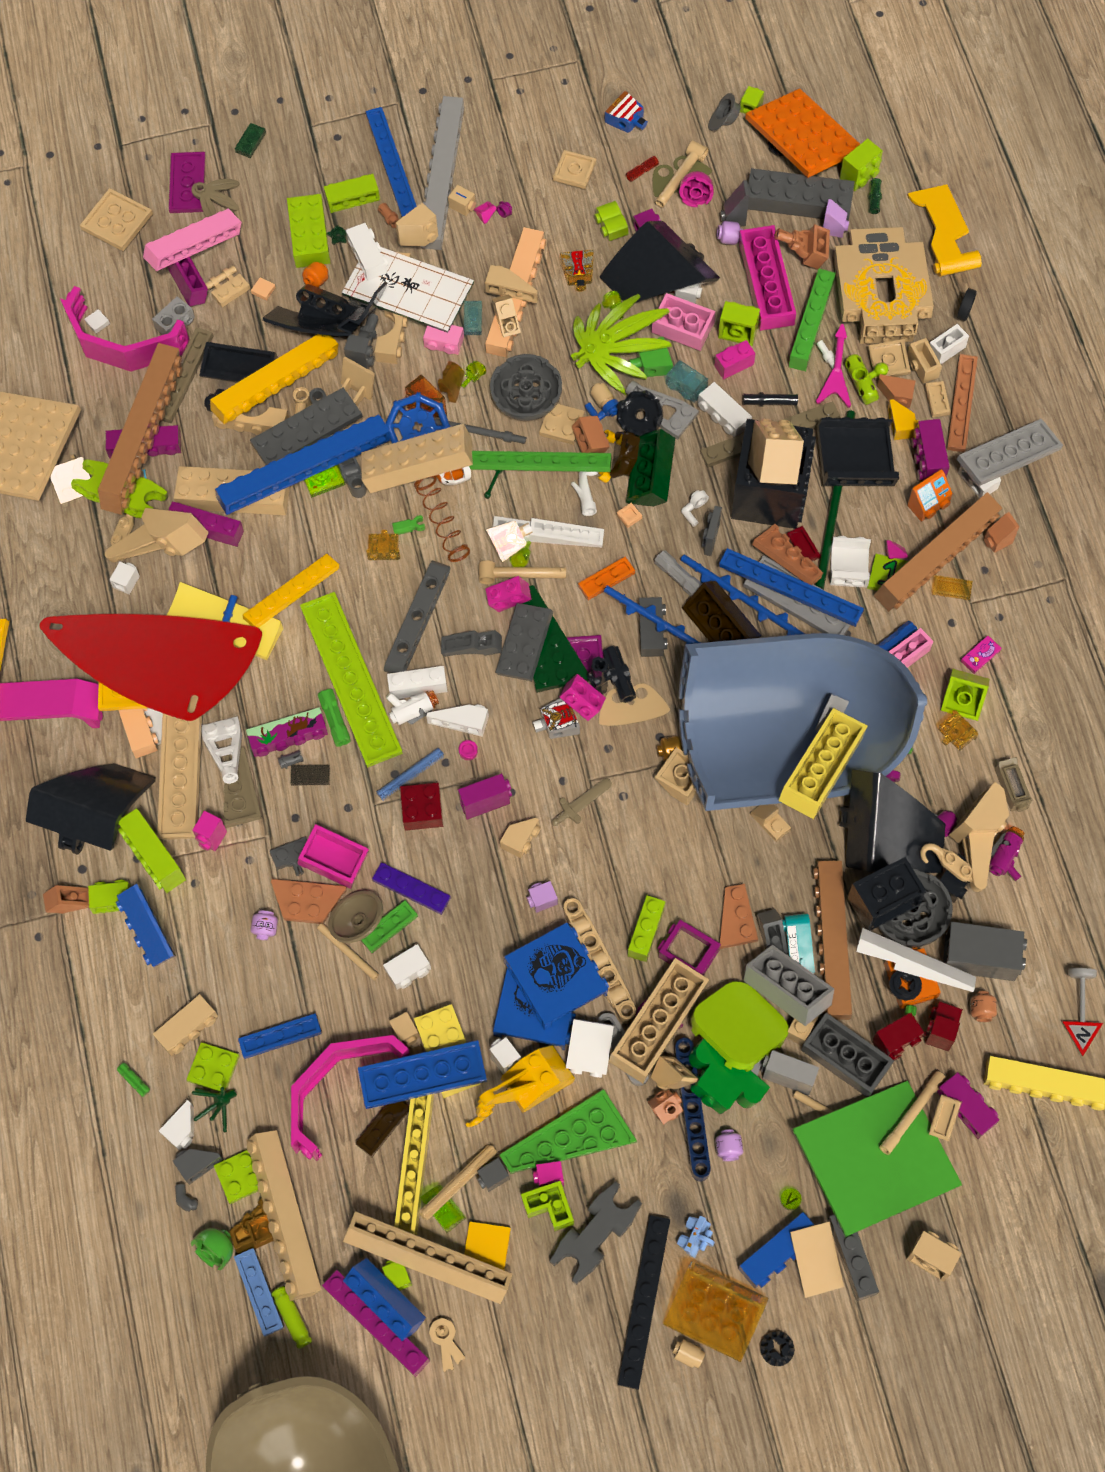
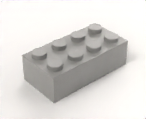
M771 945L746 965L744 982L804 1026L808 1025L832 1005L834 988L774 945Z

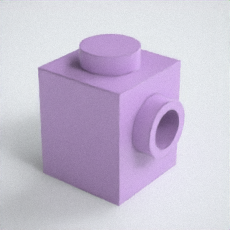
M551 881L544 884H534L531 886V889H528L529 896L526 897L530 908L534 907L536 913L558 905V898Z

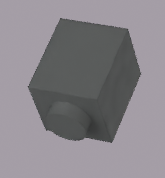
M499 1158L477 1171L479 1177L476 1179L482 1189L486 1187L488 1192L510 1180L509 1174Z

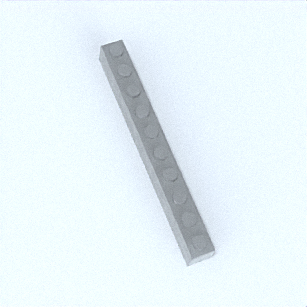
M443 96L442 103H439L438 111L440 117H437L436 120L438 131L434 132V141L436 143L432 145L433 159H430L429 162L431 173L427 174V183L429 185L425 187L426 202L423 201V204L436 215L438 237L434 242L421 246L423 249L442 250L449 207L448 196L451 194L464 114V99L461 97Z

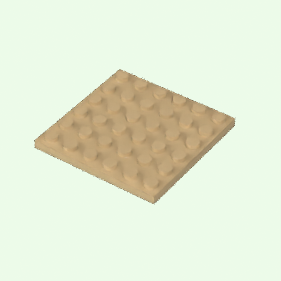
M0 392V494L39 501L81 411L79 405Z

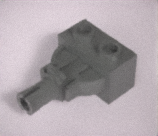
M372 313L368 315L366 324L360 328L358 336L352 334L348 336L344 347L345 357L366 369H370V366H373L375 361L371 344L373 338L377 336L375 327L379 318Z

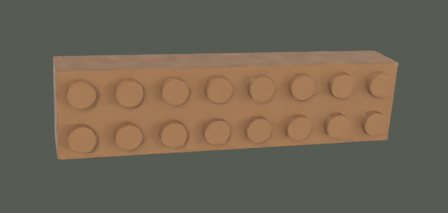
M988 492L985 493L888 579L873 596L888 612L893 608L897 610L921 586L923 587L930 578L941 571L947 563H950L959 552H962L985 529H988L1000 517L998 513L1002 510V507Z

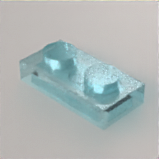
M464 301V335H482V301Z

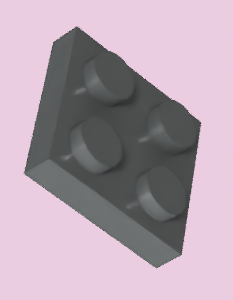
M714 506L713 512H709L707 528H705L702 547L705 548L704 555L712 556L720 526L722 507Z

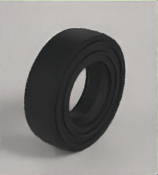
M967 289L958 311V319L962 321L967 320L977 294L976 290Z

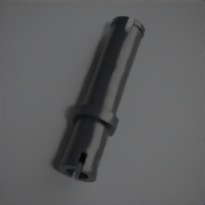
M743 393V405H759V407H763V405L797 406L798 394Z

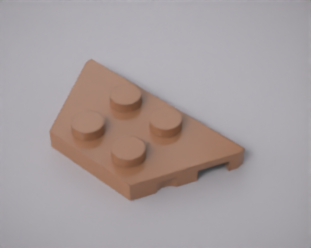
M271 879L285 921L324 924L329 917V913L333 911L341 896L347 891L346 886Z

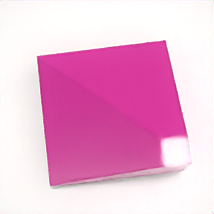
M487 201L476 207L474 211L485 224L497 208Z
M886 540V552L890 559L908 557L904 547L891 540Z

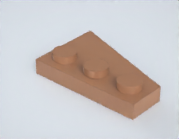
M745 884L725 887L720 949L758 942Z

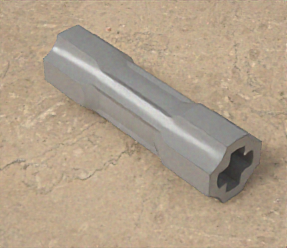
M663 550L655 558L654 563L661 570L669 574L690 596L702 585L698 579L691 576L679 565L675 558L666 550Z

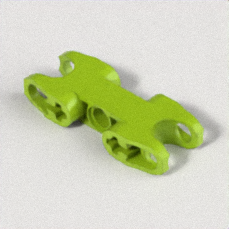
M84 460L82 463L83 469L91 474L92 477L87 480L73 479L71 488L85 498L100 503L98 488L108 464L100 461ZM140 477L135 481L136 488L134 493L129 496V506L123 512L130 516L141 518L145 508L154 509L146 503L150 500L166 501L168 497L167 491L153 481Z

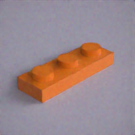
M623 557L579 582L578 587L589 601L601 594L607 585L613 587L634 575L635 569L628 559Z

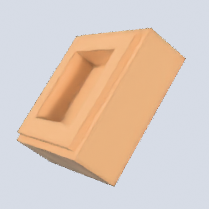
M260 277L251 289V293L267 301L276 287L275 284Z
M632 503L617 512L618 518L627 528L642 519L641 513Z

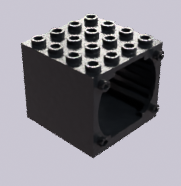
M747 419L735 484L731 519L766 525L776 524L779 527L796 529L798 522L802 523L816 441V436H813L814 429L794 426L804 440L797 484L769 485L759 482L749 473L750 469H747L755 421Z

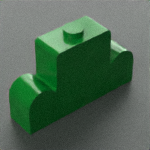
M701 1038L690 1052V1064L696 1069H703L698 1076L697 1082L693 1083L690 1089L701 1099L704 1105L711 1107L718 1114H723L730 1109L736 1100L741 1107L751 1108L762 1100L770 1088L751 1070L746 1072L745 1070L733 1067L731 1070L725 1066L726 1060L704 1038Z

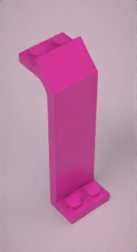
M80 679L0 683V721L73 717L83 720L92 728H99L103 717L102 711L98 709L99 684Z

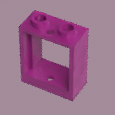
M679 920L677 925L674 923L668 932L670 934L668 939H663L657 949L659 950L658 958L670 965L676 958L704 976L720 951L721 944ZM681 930L709 946L697 968L692 967L668 952V949Z

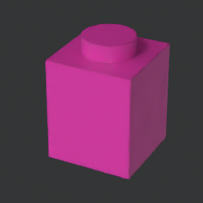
M561 1161L536 1165L537 1171H533L534 1183H539V1188L561 1181L562 1186H564Z

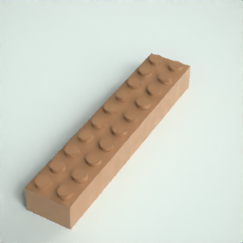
M161 343L157 344L98 488L100 509L122 515L124 509H127L129 506V496L135 491V481L141 476V466L146 463L148 457L147 451L152 449L154 434H158L159 422L165 416L164 409L166 406H169L171 401L170 394L176 389L177 377L180 378L182 374V367H180L182 357L179 355V348Z

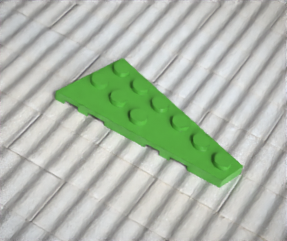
M603 1089L499 1156L510 1174L536 1168L538 1164L565 1161L637 1143V1140Z

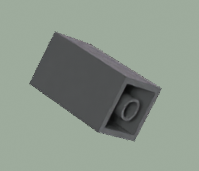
M951 922L945 933L943 963L973 976L1015 981L1018 975H1021L1022 970L1025 969L1026 958H1023V950L1026 951L1027 939L1024 938V931Z

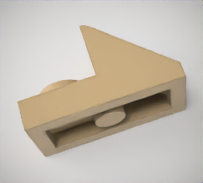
M772 804L759 805L750 815L777 842L791 830V827L778 814V807Z

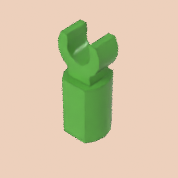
M419 515L413 520L408 519L392 523L395 536L413 532V530H425V524H417L423 521V516Z

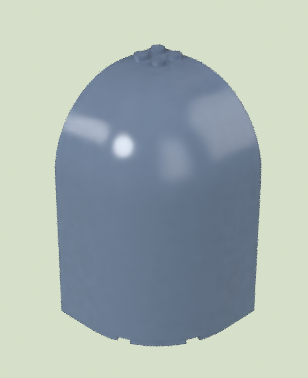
M814 633L685 644L679 683V699H682V709H679V725L683 753L688 755L690 764H687V769L705 811L782 803L779 801L782 790L817 735L818 731L815 728L832 693L849 701L844 714L868 726L862 741L827 798L851 794L852 770L877 772L887 776L907 756L917 738L921 722L923 721L927 696L922 692L919 683L916 682L909 669L897 657L877 645L850 636Z

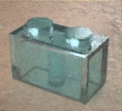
M679 360L667 373L666 384L671 390H676L685 399L695 403L698 400L699 394L708 387V378Z

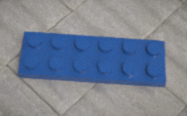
M478 1040L358 1067L366 1109L487 1082Z

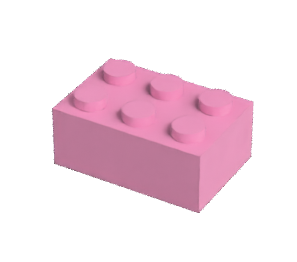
M666 293L658 309L668 308L670 312L652 323V333L701 351L715 323L716 311Z

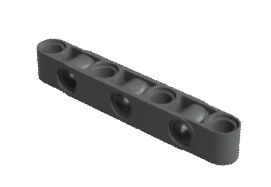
M314 388L310 391L311 405L319 401L316 399L321 400L326 397L323 389ZM356 457L338 464L339 471L351 495L355 498L365 496L367 489L362 481V471Z
M431 561L386 660L384 672L397 673L407 671L447 581L450 566ZM430 585L436 586L432 589L428 588ZM415 617H421L420 620H414ZM401 649H407L406 652H399Z

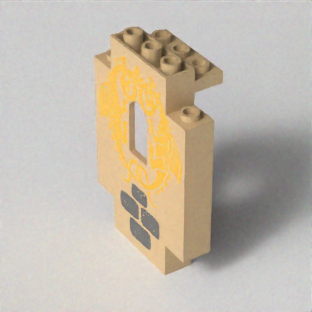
M903 227L851 229L849 245L835 246L834 264L842 322L860 321V344L883 343L904 339V342H913L914 335L917 333L918 319L932 318L934 307L923 242L905 243ZM875 278H893L896 298L892 302H883L879 299Z

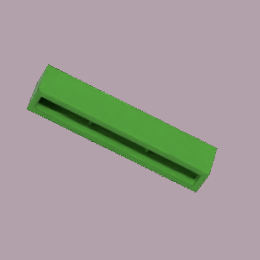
M818 269L790 355V368L805 372L807 370L834 285L835 272Z

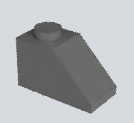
M774 909L757 914L765 949L774 945L785 954H788L783 921L777 910Z
M189 1149L179 1152L175 1156L176 1159L173 1160V1163L185 1181L190 1185L214 1168L213 1165L224 1160L219 1153Z

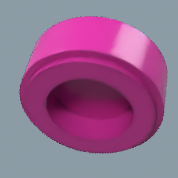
M466 740L459 745V755L462 759L472 760L477 756L478 747L475 742Z

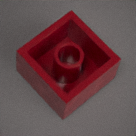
M439 783L400 787L405 831L444 827Z

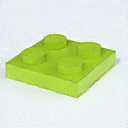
M201 1042L186 1081L220 1092V1088L224 1087L226 1092L240 1056L237 1053Z
M247 1150L213 1165L229 1204L258 1192V1181L252 1169L251 1156Z

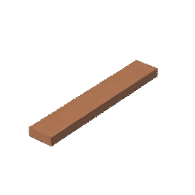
M959 355L947 450L966 451L977 356Z

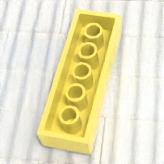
M833 708L785 784L779 801L814 819L862 741L868 726Z

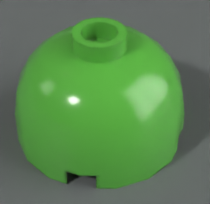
M208 1228L197 1234L191 1241V1246L195 1244L197 1247L195 1253L210 1267L214 1265L219 1266L217 1270H222L228 1264L233 1254L231 1236L224 1229L220 1231L216 1228Z

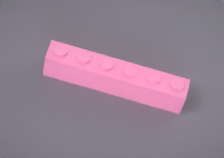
M230 209L220 211L213 216L206 217L199 222L192 223L183 229H178L174 233L147 243L143 258L158 271L239 235L242 222Z

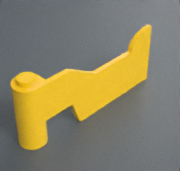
M948 185L908 193V198L915 205L926 207L935 227L931 243V249L936 257L933 264L934 273L941 277L980 268L982 262L979 251L975 250L961 254L955 241L968 234L969 229Z

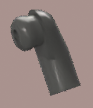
M185 1184L175 1185L177 1205L188 1212L196 1210L198 1202L186 1196Z

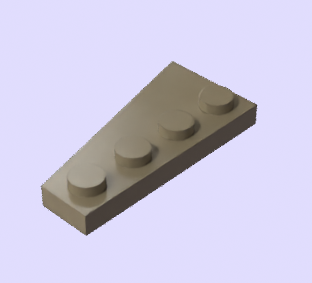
M244 747L240 748L238 780L231 784L225 783L223 824L225 828L262 819ZM232 754L225 755V762L232 760Z

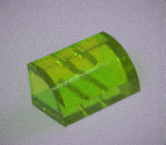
M442 1185L432 1188L420 1197L424 1205L443 1189ZM449 1199L433 1215L446 1234L466 1219L452 1199Z

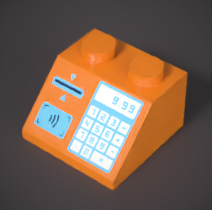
M942 469L912 488L907 506L920 521L932 518L938 510H944L951 504L950 501L953 493Z

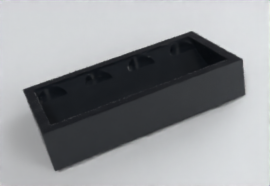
M206 342L199 376L240 382L276 360L278 356L276 352Z

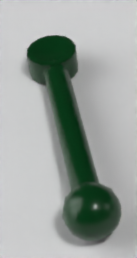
M495 470L496 473L489 486V489L487 492L484 493V497L486 499H489L491 497V491L493 489V486L498 478V475L501 474L503 470Z

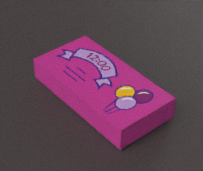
M987 636L961 659V662L975 674L998 654L1002 648Z

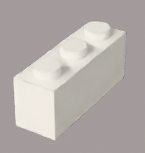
M366 223L347 229V241L367 281L386 274L388 262L385 255L382 256L380 253L379 243L374 241L375 237L372 229H368Z
M715 382L698 396V406L700 409L706 411L715 423H719L724 431L733 437H737L744 432L746 420L752 419V416Z
M444 666L387 674L389 692L398 699L410 698L424 692L427 695L447 692Z

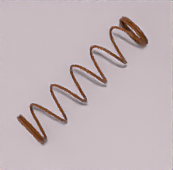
M431 476L434 478L433 482L424 487H418L424 479L417 480L414 483V487L418 494L425 496L423 500L424 508L432 510L429 515L430 521L439 524L436 534L441 538H445L443 549L450 552L448 560L450 562H458L465 559L470 554L467 544L461 545L453 551H449L444 547L447 538L459 535L461 530L454 531L447 537L438 534V527L441 524L452 521L454 516H449L440 523L434 522L431 519L432 512L444 508L448 502L440 503L434 509L425 506L424 501L426 497L439 493L441 488H436L427 495L421 494L418 491L432 487L437 478ZM440 489L438 492L430 494L433 491ZM464 549L468 550L460 558L450 559L454 553Z

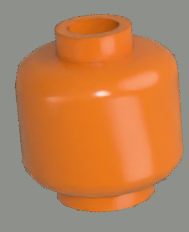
M313 262L308 265L302 272L304 283L320 287L328 279L327 267L319 262Z

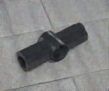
M618 646L607 647L603 650V656L608 661V669L612 674L610 681L616 688L620 702H631L636 698V693L631 683L629 668L627 664H624Z
M596 657L592 660L591 672L587 674V677L591 682V686L602 695L607 692L608 681L612 679V674L608 669V661L605 658Z

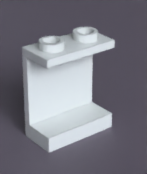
M846 536L833 537L830 585L868 587L870 580L868 565L871 539H865L864 537L847 538Z
M574 1019L566 1068L575 1074H582V1071L590 1072V1076L602 1078V1074L606 1075L615 1025Z

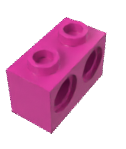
M519 576L486 588L488 604L498 612L514 607L517 603L522 604L532 600L528 582Z
M578 674L566 683L560 695L563 701L587 721L600 712L606 699Z

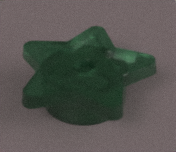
M339 225L330 232H327V235L332 238L333 245L338 242L347 243L346 230Z

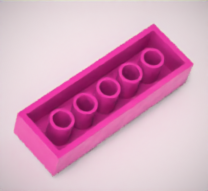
M774 225L740 230L739 247L753 305L755 308L760 309L758 323L760 331L793 326L796 319V310L779 242L774 238L776 232Z

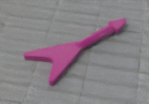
M841 324L835 335L837 344L834 369L817 398L816 404H820L831 394H837L844 404L850 408L851 402L841 370L844 340L847 338L844 324Z

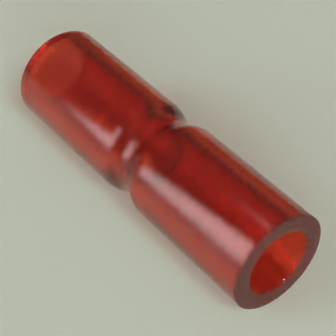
M652 156L642 162L641 165L631 169L626 173L627 179L632 182L645 172L659 165L656 156Z

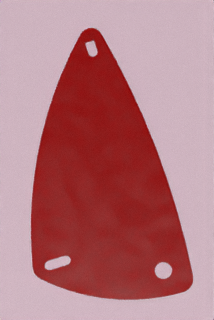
M67 615L46 617L39 624L40 629L70 661L101 684L138 704L185 721L196 720L208 712L234 688L250 666L262 638V631L255 626L166 615ZM51 623L63 625L60 630L49 629ZM238 637L246 639V645L242 648H236L233 645V641ZM196 695L198 700L195 711L189 713L187 709L190 698Z

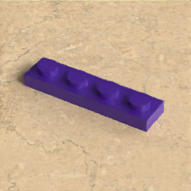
M382 862L372 878L373 882L440 915L443 914L451 899L450 895Z

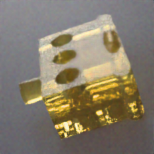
M382 530L381 534H369L368 550H366L367 559H401L399 535L387 534V530Z
M953 710L951 716L939 725L938 729L946 737L942 740V743L947 746L951 742L959 751L973 739L976 740L978 736V731L955 710Z

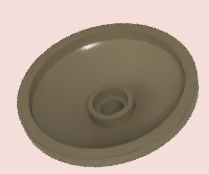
M370 891L354 892L343 898L335 906L329 917L328 927L331 935L342 943L357 942L369 936L376 929L382 918L383 905L381 900Z

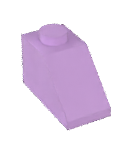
M828 199L823 228L830 230V236L843 238L844 231H848L849 221L846 220L847 212L833 200Z

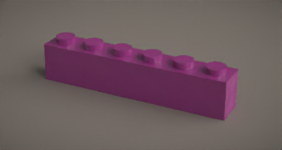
M336 1270L322 1285L323 1288L416 1377L430 1360L408 1338L401 1341L343 1282L345 1277Z

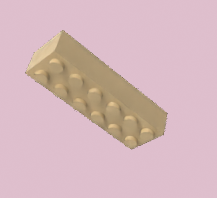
M464 423L361 452L362 481L370 493L473 465L472 438Z
M179 466L174 501L204 511L224 512L216 498L215 488H218L223 483L235 480L238 476L249 474L252 470ZM290 486L235 512L286 515Z
M675 958L612 1052L608 1062L643 1084L659 1057L663 1054L703 993L709 979Z

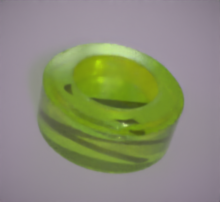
M793 1188L784 1190L780 1197L781 1205L787 1210L797 1209L802 1200L801 1194Z

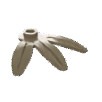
M219 179L207 185L198 182L192 186V194L195 198L200 199L205 217L216 214L212 201L230 210H239V206L230 197L218 192L238 187L240 185L238 181Z

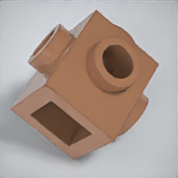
M669 1089L659 1091L654 1098L647 1102L663 1125L670 1120L676 1119L684 1111L680 1106L682 1100L676 1092L672 1093Z

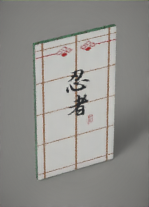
M380 247V253L382 256L385 255L388 262L386 274L367 281L359 263L356 265L346 286L342 290V295L369 304L374 292L384 282H388L384 293L375 307L447 333L474 284L472 279Z

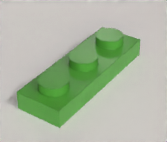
M405 900L384 916L369 936L360 941L372 954L415 920L418 914Z

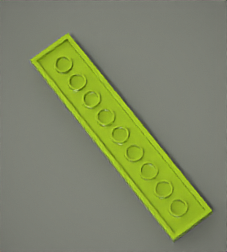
M335 592L301 604L302 613L367 768L403 754Z

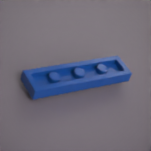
M315 1013L238 1038L243 1058L247 1059L320 1035L322 1032Z

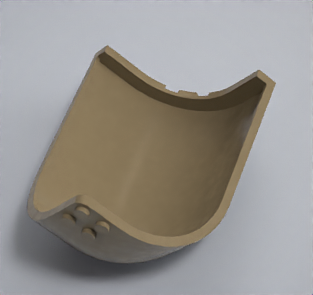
M311 1376L294 1377L280 1381V1378L270 1380L264 1386H262V1383L249 1387V1391L237 1395L238 1399L228 1405L215 1421L210 1434L206 1455V1472H399L385 1432L365 1403L343 1386L327 1379Z

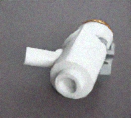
M425 691L422 694L411 696V699L407 701L399 700L392 693H389L386 699L395 706L391 708V713H389L393 724L396 722L398 725L405 722L414 724L425 717L427 713L432 712V709L436 708V705L439 704L434 691Z

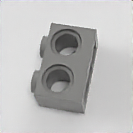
M176 297L153 317L152 321L155 329L162 335L171 332L177 319L184 321L186 326L191 324L195 317L192 308L179 297Z

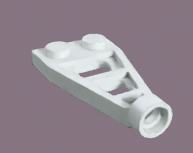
M238 716L202 725L201 732L204 744L219 768L223 781L228 784L236 782L238 780V764L242 740ZM232 738L231 746L218 749L215 745L217 741ZM232 754L231 761L222 763L221 756Z

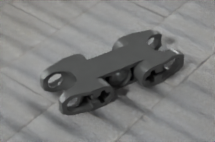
M616 1181L599 1194L588 1208V1211L595 1217L582 1233L579 1234L572 1228L560 1241L555 1254L550 1260V1263L555 1266L565 1257L575 1258L579 1263V1269L572 1279L575 1285L592 1273L603 1260L605 1255L598 1248L611 1232L621 1237L632 1225L637 1212L642 1206V1203L637 1200L627 1209L616 1207L613 1203V1198L620 1188V1184Z

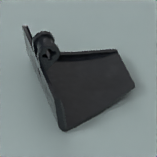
M648 221L643 224L618 251L600 275L603 282L622 301L639 294L641 297L635 303L698 283L716 282L720 277L703 261L704 254L698 252L692 243L686 244L664 221Z
M115 763L90 767L56 777L32 787L28 798L26 822L59 833L58 848L71 850L73 854L78 855L82 851L84 842L111 851L115 845L119 821L136 800L155 782L156 777Z
M852 770L850 806H840L842 816L841 822H839V826L848 828L846 867L876 872L906 857L913 869L924 873H941L943 866L937 855L931 850L926 851L925 855L928 863H925L920 856V851L925 844L929 843L936 844L944 849L946 824L882 773Z

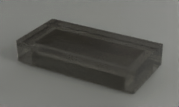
M291 765V786L330 785V765Z

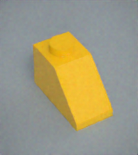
M894 399L890 400L888 414L889 419H892L893 439L913 438L914 428L917 427L919 421L916 420L915 413Z

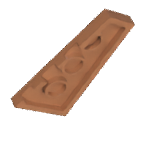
M776 524L754 539L752 544L754 547L803 582L813 585L821 579L823 572L808 557H804L801 554L798 546L794 547L789 542L790 538L786 534L782 535L778 531L779 527Z

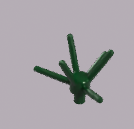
M221 1087L220 1093H212L195 1088V1091H192V1095L213 1097L214 1104L197 1115L194 1121L199 1120L216 1108L210 1117V1121H213L222 1109L223 1132H227L226 1105L230 1103V1099L237 1096L235 1090L232 1089L225 1092L224 1087Z

